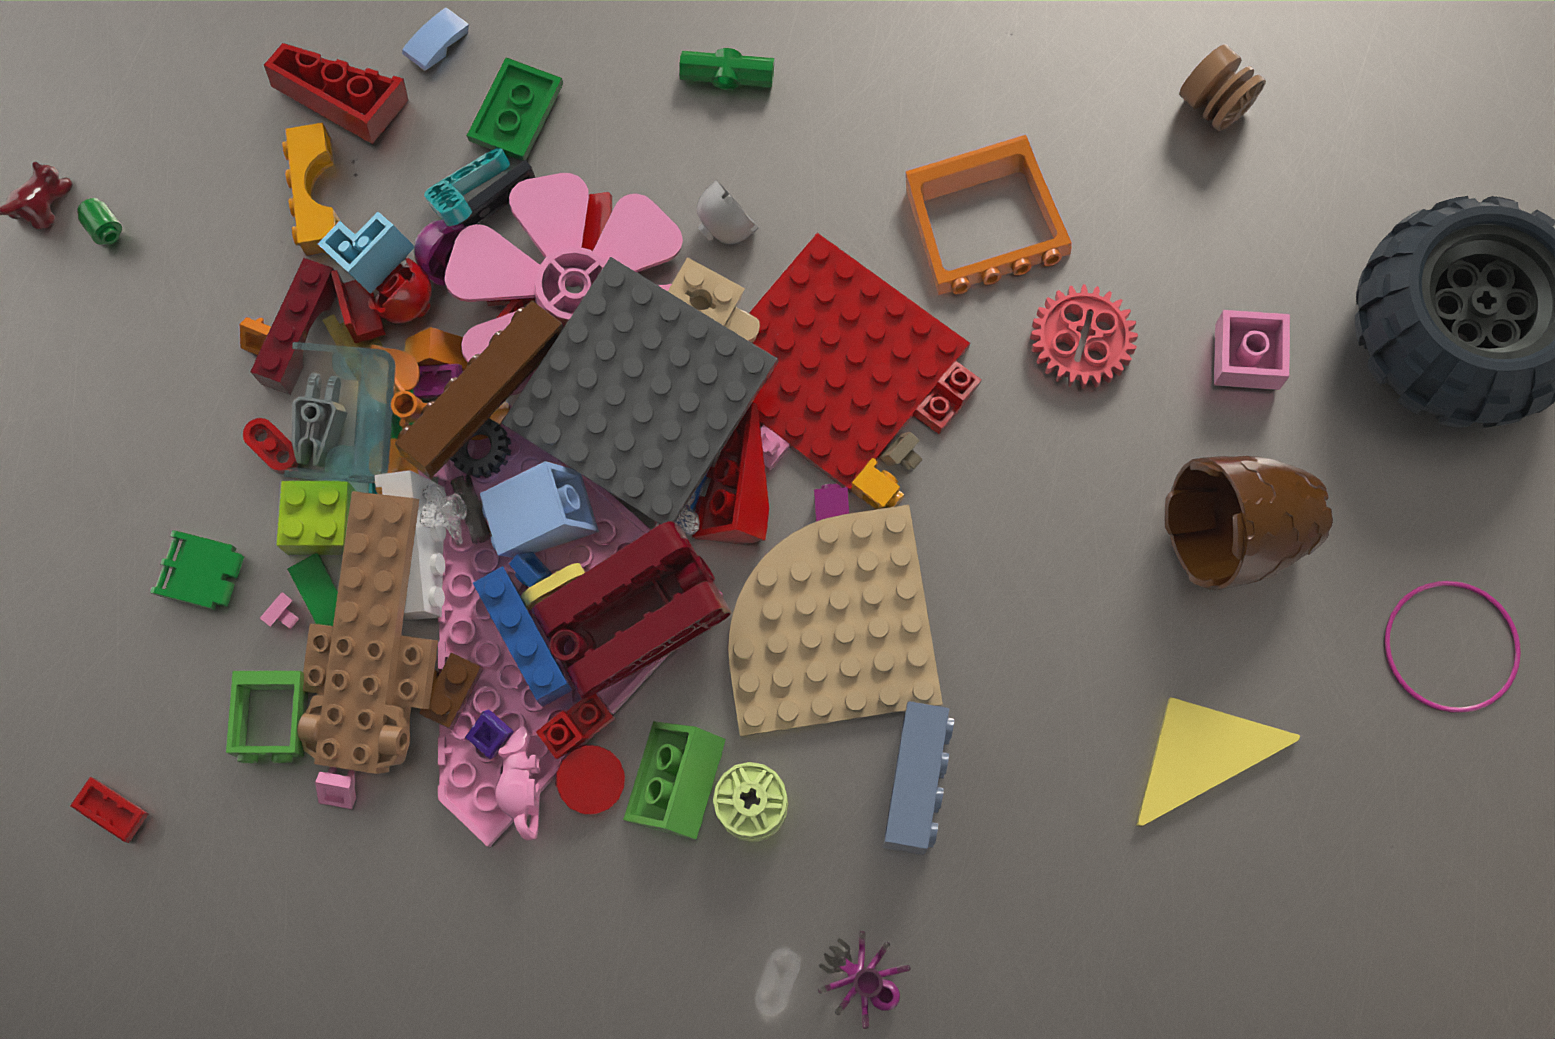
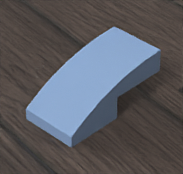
M444 8L414 34L402 49V54L425 71L446 57L448 46L468 34L469 24L449 9Z

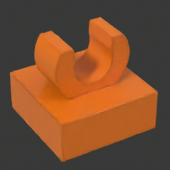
M246 317L239 324L240 348L258 355L271 326L264 324V319L261 317L256 320Z

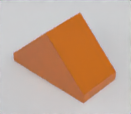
M430 327L405 340V352L410 354L419 366L462 365V371L467 366V361L462 353L461 344L463 337Z

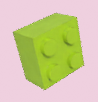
M281 481L276 545L287 555H313L316 552L319 555H343L352 491L357 492L348 481Z

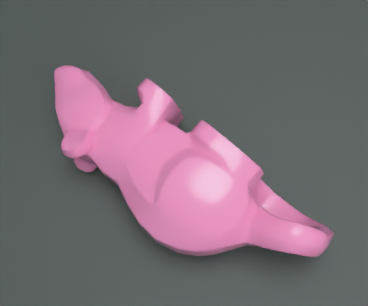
M521 726L509 738L506 745L498 751L504 763L503 773L496 788V798L502 811L514 819L515 826L521 837L525 840H534L537 838L539 827L540 786L535 784L532 774L540 772V759H536V755H531L528 759L527 750L530 736L526 727ZM530 814V815H531V820H530V826H529V828H528V826H527V816Z

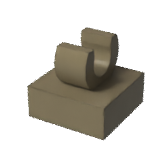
M912 432L902 433L879 458L887 466L900 463L907 470L915 469L923 460L912 450L920 440Z

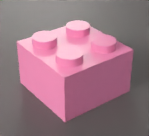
M1223 310L1215 324L1214 385L1280 390L1289 378L1290 314Z

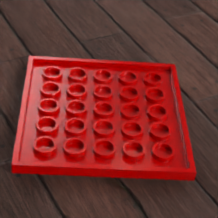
M817 232L749 312V314L759 320L760 325L753 344L776 357L779 361L753 403L758 404L760 426L765 425L788 442L790 448L842 488L847 487L848 492L851 493L852 482L872 458L876 461L913 417L916 408L935 388L937 381L968 350L970 342Z

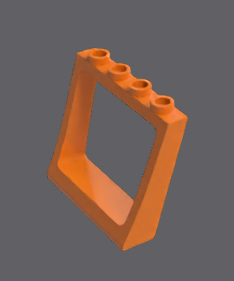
M1026 135L905 171L906 192L938 295L951 291L954 294H963L970 289L971 285L983 282L985 285H992L998 282L1002 275L1013 272L1014 275L1020 276L1029 272L1034 265L1044 263L1045 266H1052L1057 264L1063 256L1071 254V239L1045 183ZM1020 172L1024 174L1053 239L948 271L944 269L924 201Z

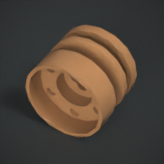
M1227 44L1220 45L1207 55L1187 77L1179 92L1180 97L1193 109H1199L1209 102L1203 117L1206 121L1214 119L1212 125L1218 132L1241 118L1254 104L1266 84V80L1260 74L1252 77L1254 69L1251 66L1245 67L1236 73L1242 59Z

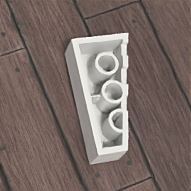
M411 470L375 475L376 487H382L383 495L420 499L403 620L442 617V606L445 601L442 590L443 573L445 571L443 543L446 538L442 503L446 498L445 504H447L445 487ZM425 488H428L427 491L429 492L431 488L439 500V512H434L431 518L422 516L423 511L429 513L424 508L426 507L430 511L437 510L436 508H428L431 502L429 500L436 502V504L437 501H434L433 497L432 499L430 497L429 500L427 499ZM437 513H438V515H440V521H441L440 524L434 522V520H433V519H436V520L438 519V516H436V518H434V516H435ZM422 519L432 520L433 524L428 525L427 523H422L421 521Z

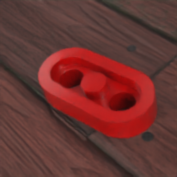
M255 418L245 425L243 429L244 442L274 472L288 474L298 467L299 463L296 461L292 442L269 420ZM267 433V438L264 441H258L261 434ZM288 454L289 459L284 463H280V458Z

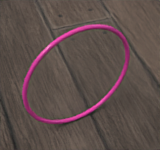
M1437 581L1412 590L1395 606L1385 630L1386 657L1397 681L1415 699L1441 711L1462 713L1487 707L1506 693L1518 672L1521 655L1520 641L1511 617L1496 599L1483 590L1466 583ZM1437 586L1461 587L1483 596L1501 612L1513 635L1515 661L1508 681L1496 695L1474 706L1447 707L1423 698L1406 684L1397 671L1391 655L1390 633L1398 611L1415 594Z

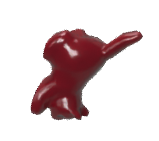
M35 161L32 163V177L22 186L10 192L5 204L0 206V215H8L12 219L23 218L30 222L33 228L45 229L50 227L55 220L50 205L55 199L65 196L71 190L73 184L67 177L59 179L56 167L46 164L41 165Z

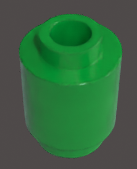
M89 198L78 206V220L96 244H112L119 238L122 232V225L105 202L97 198Z

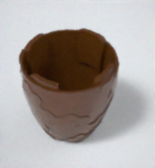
M1216 456L1192 459L1184 464L1178 472L1171 492L1165 498V529L1170 535L1175 553L1182 567L1189 575V580L1209 590H1222L1241 586L1277 575L1279 571L1294 564L1302 557L1310 555L1326 541L1332 527L1333 517L1332 509L1327 507L1325 501L1329 498L1327 488L1319 478L1298 467L1256 456Z

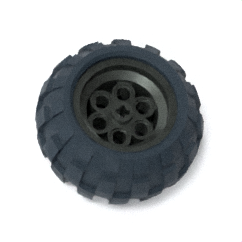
M1462 196L1438 202L1430 210L1422 209L1412 213L1396 224L1392 231L1383 238L1370 256L1358 282L1356 305H1359V311L1355 315V330L1358 345H1363L1370 355L1367 365L1368 369L1380 385L1388 383L1400 395V398L1397 400L1398 403L1415 414L1424 410L1436 415V419H1439L1438 423L1459 428L1468 427L1474 422L1483 423L1484 428L1519 422L1522 418L1540 413L1555 403V228L1553 227L1555 220L1538 209L1532 213L1519 209L1518 202H1515V200L1490 196L1483 199L1482 202H1478L1476 198L1469 199L1468 196ZM1455 283H1462L1464 287H1460ZM1439 306L1446 308L1449 314L1441 312ZM1458 333L1465 335L1468 339V342H1465L1462 339H1460ZM1492 333L1497 334L1502 339V342L1495 340Z

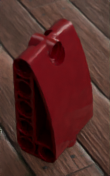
M672 521L656 526L532 608L534 616L550 642L551 653L561 661L582 699L588 698L667 656L721 623L732 613L714 583L716 580L709 566L700 555H697L682 528ZM573 638L576 643L575 650L570 655H567L564 650L565 644L569 639Z

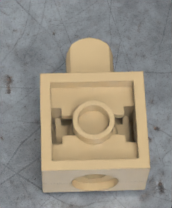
M687 257L668 292L751 343L756 339L760 328L759 320L737 307L745 288Z

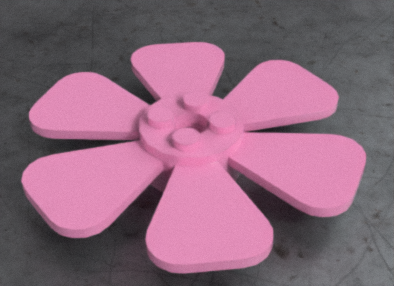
M558 173L519 182L512 189L509 196V205L516 220L545 257L544 261L538 264L493 229L485 225L475 224L463 229L456 238L445 271V284L447 291L454 298L465 302L535 298L536 304L560 321L564 328L610 257L635 272H640L675 258L681 250L683 238L678 226L651 199L645 195L628 194L622 197L615 205L594 250L581 248L589 199L588 188L585 182L579 176L571 173ZM672 284L658 286L668 291ZM579 286L582 291L573 294L568 292L566 287ZM515 312L478 324L466 332L463 336L461 348L467 363L475 354H481L486 349L490 339L497 331H503L511 323ZM536 369L511 395H517L523 391Z

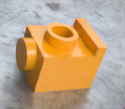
M872 458L852 482L851 492L874 510L897 507L905 496L900 492V486L897 485L898 480L886 470H882V472L877 470L878 461Z

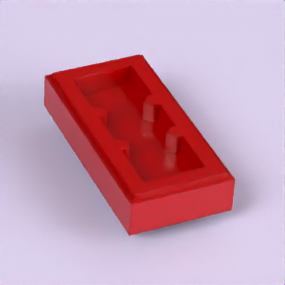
M93 777L87 780L70 805V807L126 843L131 841L149 815V813Z

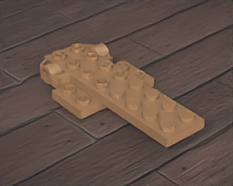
M352 491L333 626L309 625L303 668V691L317 693V695L312 697L306 713L301 716L297 727L298 738L302 741L303 750L315 758L314 764L374 774L389 773L390 766L399 765L405 761L410 743L411 707L429 709L438 640L401 635L420 499Z

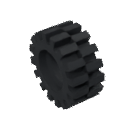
M488 418L450 460L454 462L453 465L467 475L475 478H480V476L485 478L492 477V472L498 474L501 471L499 467L502 464L504 466L507 465L508 461L505 458L507 455L511 456L512 450L508 448V445H511V440L506 436L508 433L501 425ZM476 435H486L491 443L489 453L481 459H474L468 453V443Z

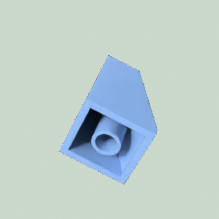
M545 461L480 493L483 503L482 512L488 521L492 534L491 543L498 556L514 558L516 554L539 552L599 532L582 475L572 468Z

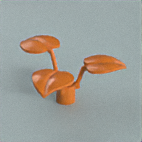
M371 345L366 362L368 388L378 401L384 404H391L393 413L401 418L399 425L403 429L409 423H414L420 417L423 408L428 404L423 403L417 396L409 392L419 381V365L410 354L404 351ZM505 400L489 417L499 425L502 424V421L510 411L507 401ZM476 435L471 440H483L488 437L486 435ZM387 439L375 448L371 457V472L374 481L375 475L409 470L419 474L418 469L400 455L395 445L397 439ZM376 487L378 494H382V487Z

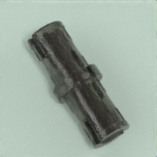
M463 475L454 478L450 484L460 507L458 513L460 518L465 520L472 543L477 544V539H479V543L491 539L492 534L482 512L483 503L478 499L471 476L465 475V480Z

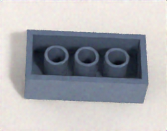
M911 701L907 702L883 848L924 855L928 847L933 848L936 843L938 823H933L932 818L933 812L938 813L939 809H941L944 788L937 786L939 778L944 779L948 766L949 753H944L943 747L944 744L949 745L953 733L954 719L948 718L950 708Z

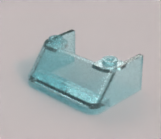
M293 342L292 349L333 352L332 367L334 372L343 379L358 381L354 446L339 445L332 448L326 456L325 470L292 467L285 470L284 477L375 483V475L387 474L390 465L393 421L391 400L394 396L396 377L394 357L389 352L381 349Z

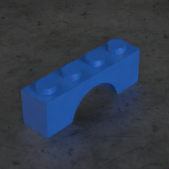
M502 566L473 582L475 589L536 701L544 707L571 692L572 688L541 636L517 588L504 567Z

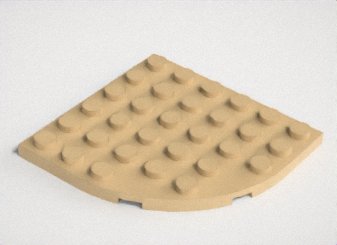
M909 505L844 514L809 524L779 542L754 568L737 599L729 631V665L740 737L905 711L908 701L934 706L943 705Z

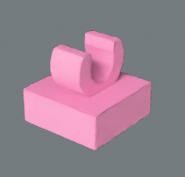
M763 425L760 430L765 469L770 472L788 451L790 444Z
M283 592L280 593L260 617L270 627L278 619L289 629L299 620L297 616L286 609L293 600Z
M330 767L328 773L320 771L315 781L318 803L352 809L356 800L354 770H349L347 776L338 775L336 767Z

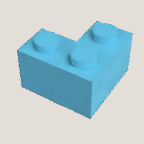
M378 211L356 234L339 221L318 243L326 253L370 294L377 286L383 283L385 278L405 260L415 247Z

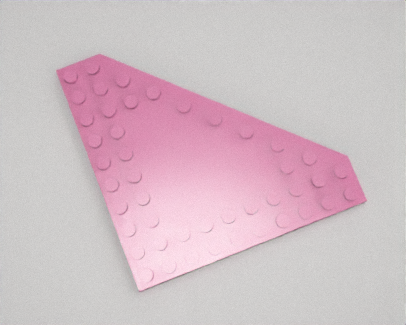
M501 424V427L508 433L506 436L511 440V445H508V448L512 451L511 456L507 455L505 458L508 461L507 465L504 466L502 464L499 467L501 471L498 474L492 472V477L485 478L480 476V478H475L453 465V473L450 480H441L438 477V484L445 487L446 496L449 502L451 501L453 508L451 509L453 511L452 514L448 513V511L444 512V514H449V516L446 515L447 517H452L453 522L447 518V525H451L452 531L446 528V538L443 543L445 571L443 573L442 590L445 601L442 606V617H438L439 674L450 653L456 654L483 668L453 730L439 724L438 800L489 848L514 822L513 818L502 811L496 798V788L503 773L504 760L499 753L495 758L489 759L467 740L465 736L482 712L488 709L514 731L513 734L521 726H525L530 736L527 757L529 759L531 755H536V759H540V772L532 774L535 779V784H539L541 793L556 777L559 763L564 756L555 759L536 731L562 710L567 711L582 699L559 659L555 658L572 691L544 707L536 701L473 585V582L503 566L520 596L530 588L516 578V572L508 564L513 558L498 556L497 551L493 548L490 527L482 512L483 503L480 493L545 461L571 468L503 424ZM489 438L470 440L468 443V453L474 459L485 457L491 448ZM582 475L599 532L535 552L534 554L552 574L575 563H580L584 571L587 572L651 529L607 490ZM528 610L536 627L538 628L541 636L543 637L545 643L547 644L550 650V642L548 638L546 637L532 610ZM573 638L569 639L565 644L564 650L567 655H570L575 650L576 643ZM670 654L624 680L598 692L613 715ZM589 738L579 746L586 745L591 738Z

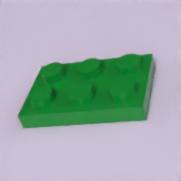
M505 57L466 135L468 141L491 150L501 148L507 156L520 161L527 160L563 86L562 78Z

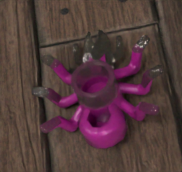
M860 931L858 964L852 963L850 946L841 938H838L837 941L845 948V952L837 946H830L829 949L834 953L835 957L824 953L826 962L834 968L830 969L822 963L819 964V967L828 974L846 972L848 977L819 987L818 992L823 994L854 982L851 990L835 1010V1014L837 1016L841 1015L858 992L861 995L863 1029H868V998L877 1009L882 1011L894 1009L900 1001V993L897 986L882 977L908 972L911 970V967L907 964L882 971L874 969L890 947V943L886 941L869 965L864 968L866 933Z

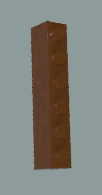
M531 301L525 308H519L514 313L511 323L503 331L499 330L492 336L486 349L481 354H475L469 360L466 369L458 378H452L446 384L443 393L435 402L431 401L423 408L420 417L412 426L408 425L402 429L395 442L400 455L431 480L540 365L563 330L562 323L534 301Z

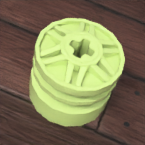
M747 762L735 765L722 775L715 786L713 803L716 815L725 830L741 841L758 842L766 840L778 832L786 820L788 798L785 785L778 774L764 764ZM751 792L756 793V799L760 802L759 805L752 804L750 809H746L742 797H749Z

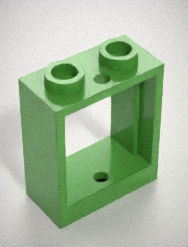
M302 671L232 672L226 753L237 757V762L258 763L259 757H271V762L292 763L293 757H304L302 741L298 738L297 727L301 716L307 711L309 692L303 691L304 673ZM250 690H294L290 746H246Z

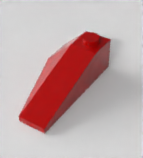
M752 402L720 452L715 467H710L706 477L711 478L705 497L699 496L695 510L696 518L695 524H693L695 526L693 527L692 538L735 544H748L766 540L770 508L758 404Z

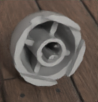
M717 180L700 196L697 204V214L702 224L698 228L709 241L716 238L723 244L733 245L744 241L759 229L751 217L745 215L746 213L739 203Z

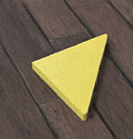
M1170 697L1167 702L1136 826L1142 827L1292 745L1299 741L1300 735Z

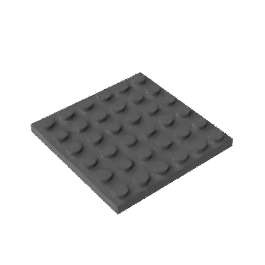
M610 257L511 407L502 424L657 523L662 524L667 521L675 523L779 361L768 352Z

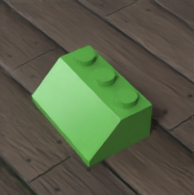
M653 721L623 820L675 836L696 840L726 739L695 726Z

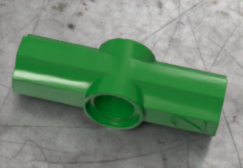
M721 48L715 53L682 51L679 62L680 80L712 82L714 86L725 90L735 89L739 84L772 87L775 58L742 56L739 51L731 48Z

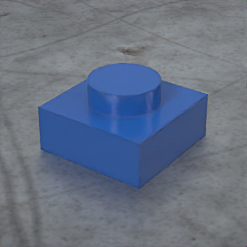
M533 552L516 554L508 563L516 572V578L525 586L531 587L552 575L551 571Z

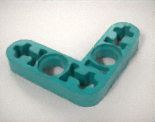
M503 149L491 150L428 188L424 193V197L432 210L447 226L457 225L467 219L472 213L463 196L506 170L510 162Z

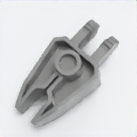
M311 373L308 377L305 397L299 396L292 402V446L297 463L308 465L313 451V465L324 467L336 450L348 412L342 404L338 403L341 388L340 378L330 376L325 398L321 400L319 397L322 377L320 374Z

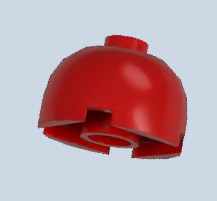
M405 258L407 263L404 265L400 263L385 278L383 283L376 287V290L379 292L375 300L371 296L368 300V307L389 322L400 324L412 321L416 317L422 318L431 306L429 303L432 295L431 281L426 272L410 258Z

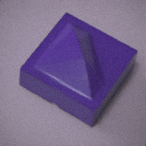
M488 709L482 712L465 738L486 757L492 759L497 756L499 749L505 745L514 731Z

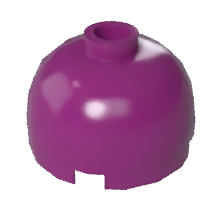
M441 219L433 221L421 230L415 240L413 254L416 264L437 285L446 286L445 271L456 238L466 228L461 223L447 226Z

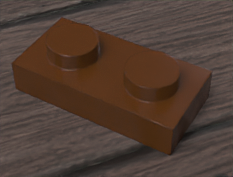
M450 653L432 688L429 709H421L419 714L453 730L483 668L456 654Z

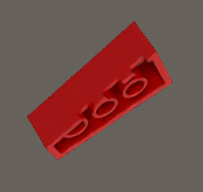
M282 43L264 63L271 87L371 144L376 141L409 101L404 78L394 75L392 78L379 75L377 70L370 68L362 70L351 67L346 61L324 59L319 53Z

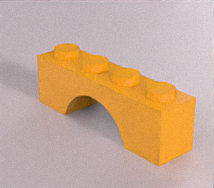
M323 122L286 128L287 141L282 142L284 156L286 160H289L290 169L285 171L287 184L289 188H292L293 197L288 200L291 215L295 217L296 226L292 227V237L295 245H300L306 256L326 253L318 243L340 219L332 207L323 206L315 202L312 193L319 175L334 165L331 136Z

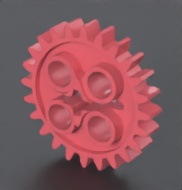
M1083 284L1080 293H1076L1073 286H1069L1067 296L1058 290L1055 295L1056 301L1048 297L1044 304L1046 308H1038L1036 315L1039 318H1034L1031 326L1036 330L1031 332L1030 339L1038 341L1033 344L1032 352H1042L1038 356L1037 363H1048L1045 370L1046 374L1054 370L1058 372L1056 376L1057 382L1064 376L1068 377L1069 387L1073 385L1075 380H1079L1081 388L1085 389L1087 381L1091 380L1095 388H1097L1101 377L1107 383H1110L1113 378L1112 372L1120 376L1124 370L1122 365L1128 366L1132 358L1129 355L1134 354L1137 347L1132 343L1136 341L1138 333L1130 332L1134 329L1136 321H1126L1131 310L1125 309L1120 311L1119 308L1123 300L1119 299L1112 303L1110 301L1112 292L1109 291L1102 297L1099 295L1100 289L1098 286H1096L1093 293H1088L1086 284ZM1091 311L1093 317L1087 333V340L1082 351L1081 360L1076 362L1074 358L1081 338V332L1087 312ZM1065 314H1075L1079 321L1071 322L1065 318ZM1105 322L1110 326L1111 330H1101L1096 323ZM1065 342L1071 347V350L1062 351L1056 344ZM1097 351L1102 355L1103 359L1094 360L1088 355V352Z

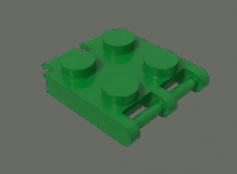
M172 530L170 537L173 539L166 559L162 558L160 565L163 567L156 587L152 586L150 593L214 611L217 605L227 607L235 584L225 581L226 577H238L245 556L236 553L237 548L231 544ZM180 540L182 541L176 560L173 561V557ZM170 568L172 571L166 588L162 589Z

